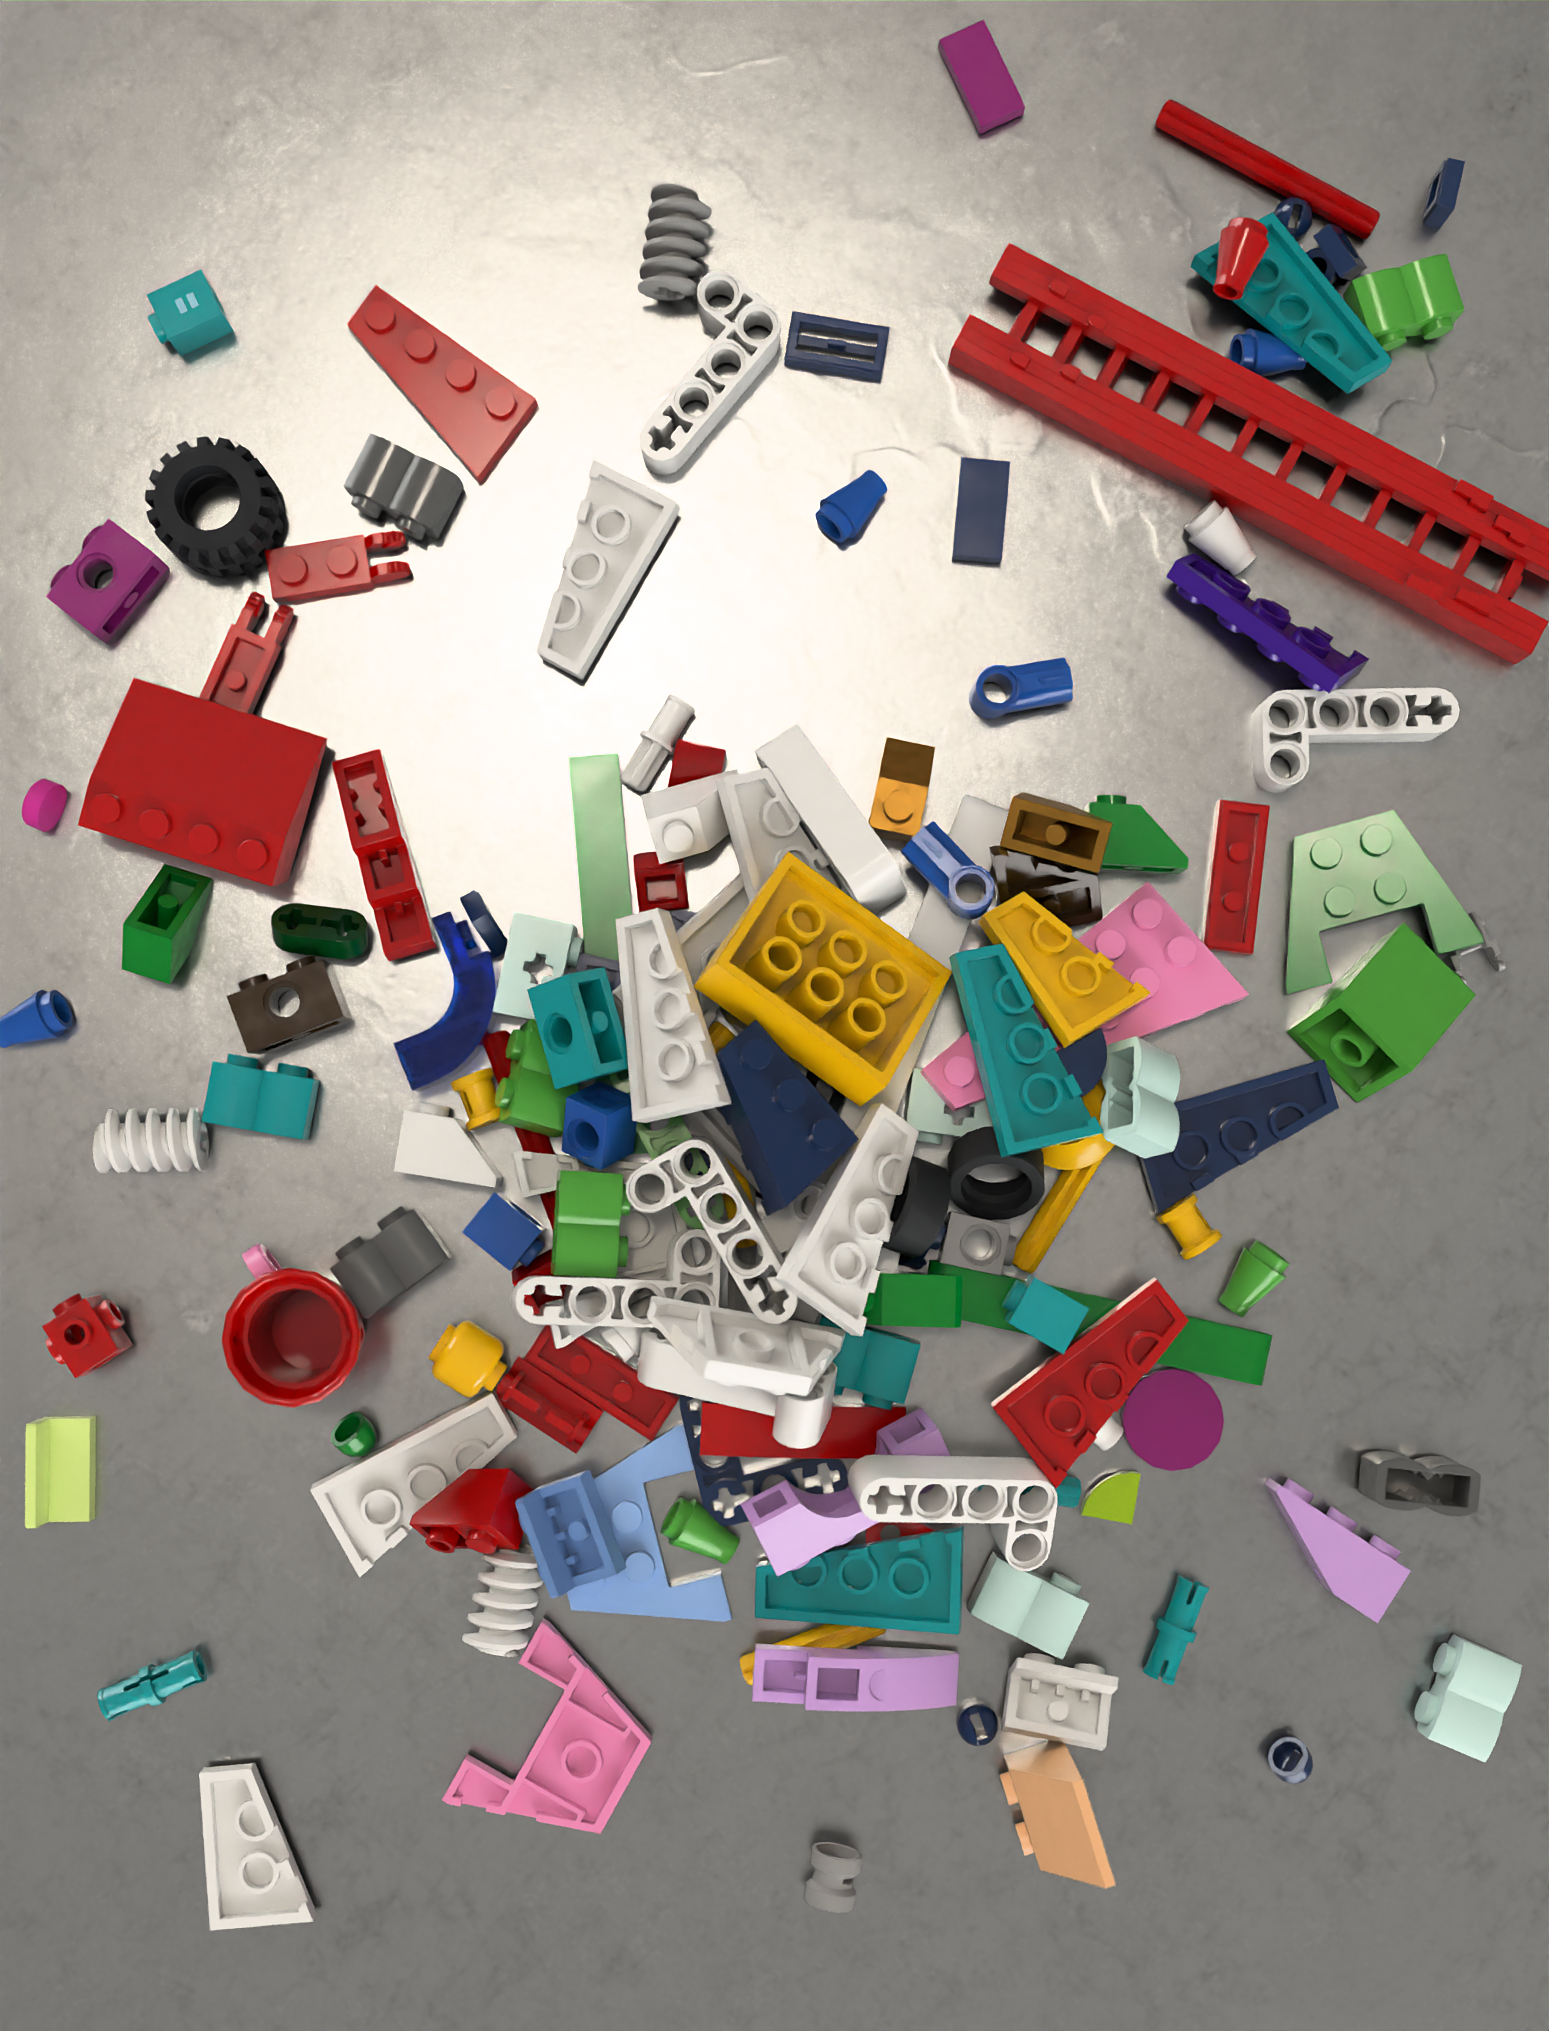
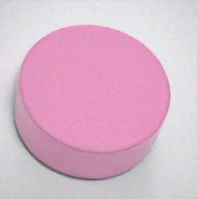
M257 1243L242 1254L244 1262L255 1279L262 1274L282 1269L275 1257L263 1244Z

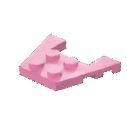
M543 1618L524 1651L519 1664L563 1688L564 1692L515 1779L507 1777L467 1754L442 1801L455 1806L467 1804L486 1808V1812L505 1815L508 1812L534 1817L538 1822L601 1834L650 1746L652 1736L548 1620Z

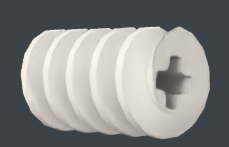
M149 1108L145 1123H140L136 1109H128L125 1123H120L116 1109H108L105 1122L100 1123L94 1134L93 1160L99 1173H107L112 1167L116 1172H128L132 1166L137 1172H148L154 1166L158 1172H168L174 1165L180 1172L189 1171L193 1164L198 1171H205L208 1166L209 1137L204 1122H201L197 1108L189 1109L186 1122H181L177 1108H169L166 1122H160L156 1108Z
M520 1543L518 1550L499 1549V1552L483 1554L482 1559L493 1565L495 1569L494 1572L478 1574L477 1579L489 1586L490 1589L489 1592L474 1593L472 1600L484 1606L485 1609L481 1613H469L467 1617L469 1622L480 1627L479 1633H464L462 1641L482 1652L504 1657H519L521 1652L518 1649H522L528 1644L529 1636L522 1629L532 1626L534 1616L527 1609L537 1606L539 1600L537 1593L530 1588L542 1586L543 1581L539 1576L538 1570L535 1569L537 1568V1561L531 1546Z

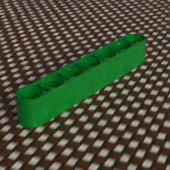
M929 1260L927 1273L963 1275L961 1320L1027 1334L1004 1320L1008 1310L1002 1307L1003 1301L1016 1280L1024 1283V1279L1002 1274L999 1276L941 1263L937 1260ZM1051 1286L1089 1308L1073 1339L1122 1302ZM1185 1315L1189 1320L1188 1323L1156 1362L1162 1365L1262 1386L1273 1335Z

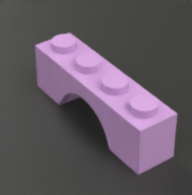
M922 1407L877 1431L874 1455L950 1456L939 1429ZM784 1480L740 1504L777 1577L789 1570L802 1568L813 1557L834 1546L850 1542L856 1534L878 1523V1521L870 1520L863 1514L849 1486L839 1492L813 1494L802 1491L787 1480ZM935 1484L925 1486L919 1494L930 1491Z

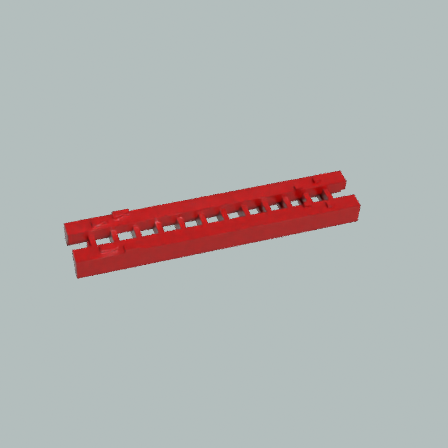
M1008 243L991 274L989 285L1023 302L1024 305L1008 334L969 314L952 346L948 364L1208 502L1215 500L1221 508L1227 506L1232 515L1514 665L1532 654L1549 621L1510 600L1514 597L1524 578L1521 576L1524 568L1549 581V528L1494 500L1493 495L1465 480L1460 479L1458 481L1017 246ZM1042 313L1068 326L1052 357L1026 344ZM1086 336L1112 349L1095 380L1082 374L1081 369L1071 365ZM1129 359L1155 372L1139 403L1113 390ZM1173 382L1199 396L1183 426L1156 413ZM1213 404L1246 420L1230 451L1197 435ZM1258 427L1289 443L1273 474L1241 458ZM1302 451L1332 466L1317 497L1286 482ZM1346 474L1376 489L1360 521L1330 505ZM1390 498L1420 513L1404 544L1374 529ZM1435 521L1464 536L1448 567L1419 552ZM1479 545L1508 559L1492 590L1463 576Z

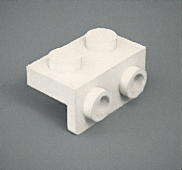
M1025 1654L1024 1658H1017L1008 1670L1001 1730L1102 1751L1107 1746L1111 1697L1118 1689L1119 1678L1105 1675V1669L1097 1665L1079 1663L1075 1664L1074 1668L1055 1665V1659L1044 1654Z

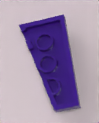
M1195 553L1177 559L1166 576L1178 585L1176 590L1182 597L1195 604H1205L1218 614L1216 618L1220 624L1233 632H1244L1258 642L1257 649L1263 655L1276 662L1284 661L1298 671V678L1305 685L1316 691L1325 690L1331 693L1359 675L1369 660L1368 657L1356 650L1352 652L1350 657L1335 650L1330 645L1333 636L1316 626L1311 630L1306 627H1297L1290 623V610L1275 601L1264 598H1257L1254 601L1247 597L1251 592L1248 585Z

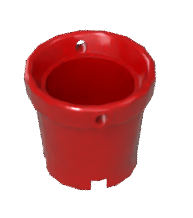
M285 1268L262 1274L240 1290L226 1313L221 1341L227 1367L245 1391L266 1404L294 1408L319 1402L343 1385L356 1364L365 1336L362 1321L364 1317L341 1284L319 1272Z

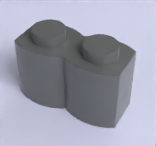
M373 433L368 435L343 484L349 496L353 498L350 504L354 508L373 518H378L380 512L397 519L395 526L399 530L419 540H422L424 534L438 539L465 487L459 475L429 459L413 454L400 445Z
M402 1206L398 1207L377 1223L381 1232L365 1243L361 1236H358L335 1253L340 1261L333 1265L330 1270L365 1319L374 1315L453 1258L419 1208H413L406 1212Z
M1373 1451L1361 1456L1358 1491L1383 1507L1396 1511H1414L1427 1507L1434 1512L1452 1517L1468 1516L1478 1512L1481 1474L1469 1467L1445 1457L1425 1456L1412 1460L1392 1451Z

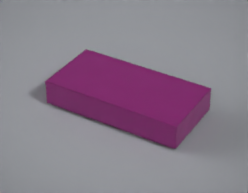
M984 20L939 39L938 49L979 134L1024 114L1026 106Z

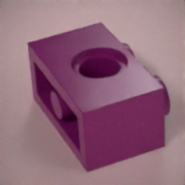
M109 518L102 526H97L88 533L82 544V552L71 565L62 567L55 574L51 581V590L45 596L106 644L110 642L169 568L156 554ZM106 569H113V578L109 585L96 589L95 580L98 574Z

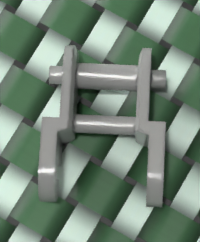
M1475 912L1469 913L1468 916L1482 934L1484 942L1476 946L1449 952V957L1443 959L1444 963L1459 975V971L1462 969L1459 959L1462 955L1477 949H1484L1493 969L1496 972L1504 970L1506 968L1504 961H1499L1497 957L1501 954V950L1496 939L1489 941L1483 927L1485 925L1484 919L1479 918ZM1460 976L1461 980L1466 984L1465 977Z

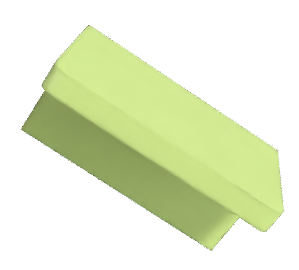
M96 1416L43 1417L27 1423L25 1441V1527L38 1528L48 1522H90L95 1519Z

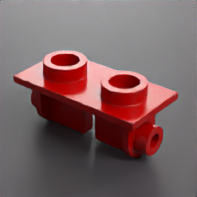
M520 1355L496 1388V1394L505 1408L575 1454H577L604 1412L578 1393L526 1361Z

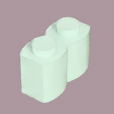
M1137 1036L1108 1044L1106 1066L1101 1076L1106 1090L1100 1111V1126L1104 1132L1102 1133L1104 1139L1142 1158L1174 1151L1180 1128L1179 1115L1174 1104L1180 1085V1070L1175 1056Z
M992 1551L966 1608L970 1614L980 1620L1016 1636L1044 1652L1063 1659L1089 1606V1602L1084 1596L1079 1594L1082 1585L1057 1572H1054L1051 1579L1033 1570H1016L1010 1566L1004 1556Z
M1453 1634L1448 1644H1441L1435 1654L1433 1661V1671L1437 1673L1435 1683L1429 1692L1425 1691L1421 1694L1416 1704L1414 1716L1415 1720L1418 1721L1417 1731L1432 1741L1486 1762L1497 1741L1503 1714L1508 1708L1517 1688L1522 1665L1507 1656Z

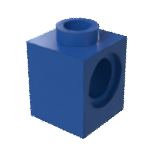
M597 1081L566 1097L561 1151L582 1161L584 1165L603 1170L632 1154L634 1151L637 1122L632 1119L631 1096L604 1082Z
M496 1191L473 1217L462 1233L510 1271L516 1268L519 1263L527 1268L546 1245L539 1238L547 1228L504 1193Z

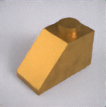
M886 737L868 821L879 838L908 844L911 838L920 831L935 752L934 746Z
M1021 792L1012 797L1000 846L1099 873L1113 822L1069 804Z

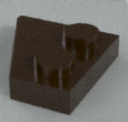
M1002 846L989 847L997 906L1024 891L1068 927L1103 919L1099 878L1096 872Z

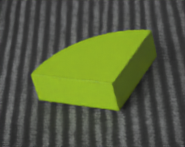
M1119 1471L1106 1477L1086 1494L1080 1508V1514L1132 1524L1141 1474L1138 1471Z

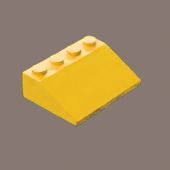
M788 851L718 947L697 979L694 987L747 1026L757 1020L783 1052L861 1107L887 1087L951 976L952 971Z

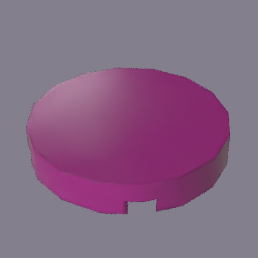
M1169 1367L1145 1374L1129 1392L1128 1399L1122 1405L1120 1419L1124 1437L1132 1451L1152 1467L1168 1471L1193 1468L1206 1460L1220 1442L1224 1426L1221 1402L1211 1385L1193 1372Z

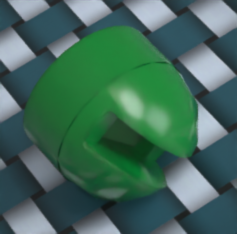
M353 1412L343 1417L336 1424L331 1433V1443L346 1456L362 1457L368 1455L375 1447L377 1434L372 1423L363 1414Z

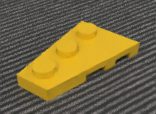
M1024 891L985 913L978 921L993 945L1004 944L1034 1001V1005L1064 1048L1143 1001L1151 993L1137 981L1132 984L1113 969L1112 966L1115 963L1101 952H1098L1096 955L1074 938L1071 928Z

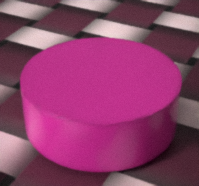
M46 778L35 782L28 790L23 801L22 818L24 823L43 832L51 830L60 820L66 806L67 792L65 787Z

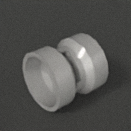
M815 1843L812 1846L810 1863L815 1871L806 1882L803 1896L804 1901L813 1907L837 1913L852 1911L857 1893L853 1887L852 1878L861 1871L862 1853L854 1848L838 1843Z

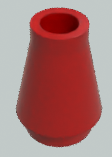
M1236 217L1231 219L1228 226L1221 230L1216 280L1213 286V291L1218 296L1229 300H1237L1242 297L1245 286L1269 247V241L1266 238L1268 230L1261 222L1252 218Z

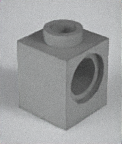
M947 1211L944 1223L947 1231L938 1250L937 1260L941 1263L1001 1276L1003 1265L1011 1266L1016 1249L1017 1237L1009 1235L1011 1225ZM974 1230H985L991 1237V1249L984 1257L972 1258L965 1248L966 1238Z

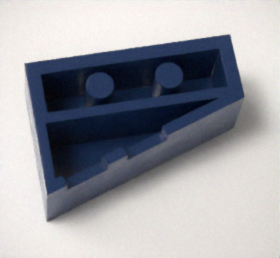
M755 1020L716 1053L732 1103L720 1106L719 1108L727 1126H732L743 1152L741 1156L746 1170H751L763 1197V1200L760 1202L766 1215L769 1216L788 1206L859 1138L757 1020Z

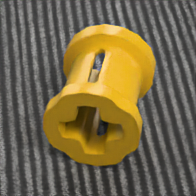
M492 1068L474 1072L450 1083L453 1091L459 1092L469 1119L465 1124L468 1131L476 1130L499 1121L500 1108L495 1107L496 1089L492 1081L495 1075Z
M1194 1193L1175 1202L1174 1205L1156 1216L1159 1224H1166L1182 1247L1180 1255L1184 1260L1191 1259L1202 1253L1223 1236L1219 1229H1212L1196 1206L1198 1198Z

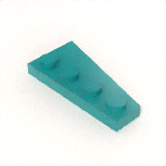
M1271 212L1257 220L1268 230L1266 238L1269 241V247L1245 286L1242 297L1232 301L1347 394L1385 373L1393 360L1277 216ZM1219 242L1195 254L1190 265L1193 270L1213 286L1216 280Z
M1004 944L957 952L950 956L951 968L1001 1158L1104 1133L1096 1117L1091 1118L1080 1097V1094L1083 1092L1073 1074L1068 1075L1055 1050L1057 1044L1048 1028H1043L1032 1007L1034 1001Z
M964 1526L829 1549L810 1559L802 1568L789 1570L778 1577L769 1560L761 1561L756 1566L755 1618L959 1635L962 1624Z

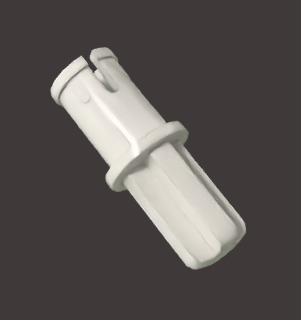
M668 694L666 702L649 729L640 732L639 735L642 740L622 771L621 780L637 791H646L667 755H674L675 749L673 746L696 710L684 700Z

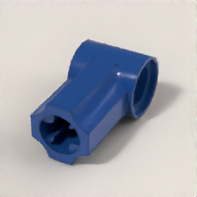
M1065 657L1010 667L1005 665L989 666L979 674L968 692V701L971 709L980 717L996 719L1009 712L1071 702L1073 699V680L1070 666H1068ZM986 682L999 684L1004 689L1005 701L1001 703L990 701L983 692V684Z
M934 821L924 826L901 850V854L947 901L952 913L960 918L969 920L982 916L989 909L995 889L990 873L981 866H977ZM963 882H976L982 887L984 897L977 903H966L958 897L956 888Z

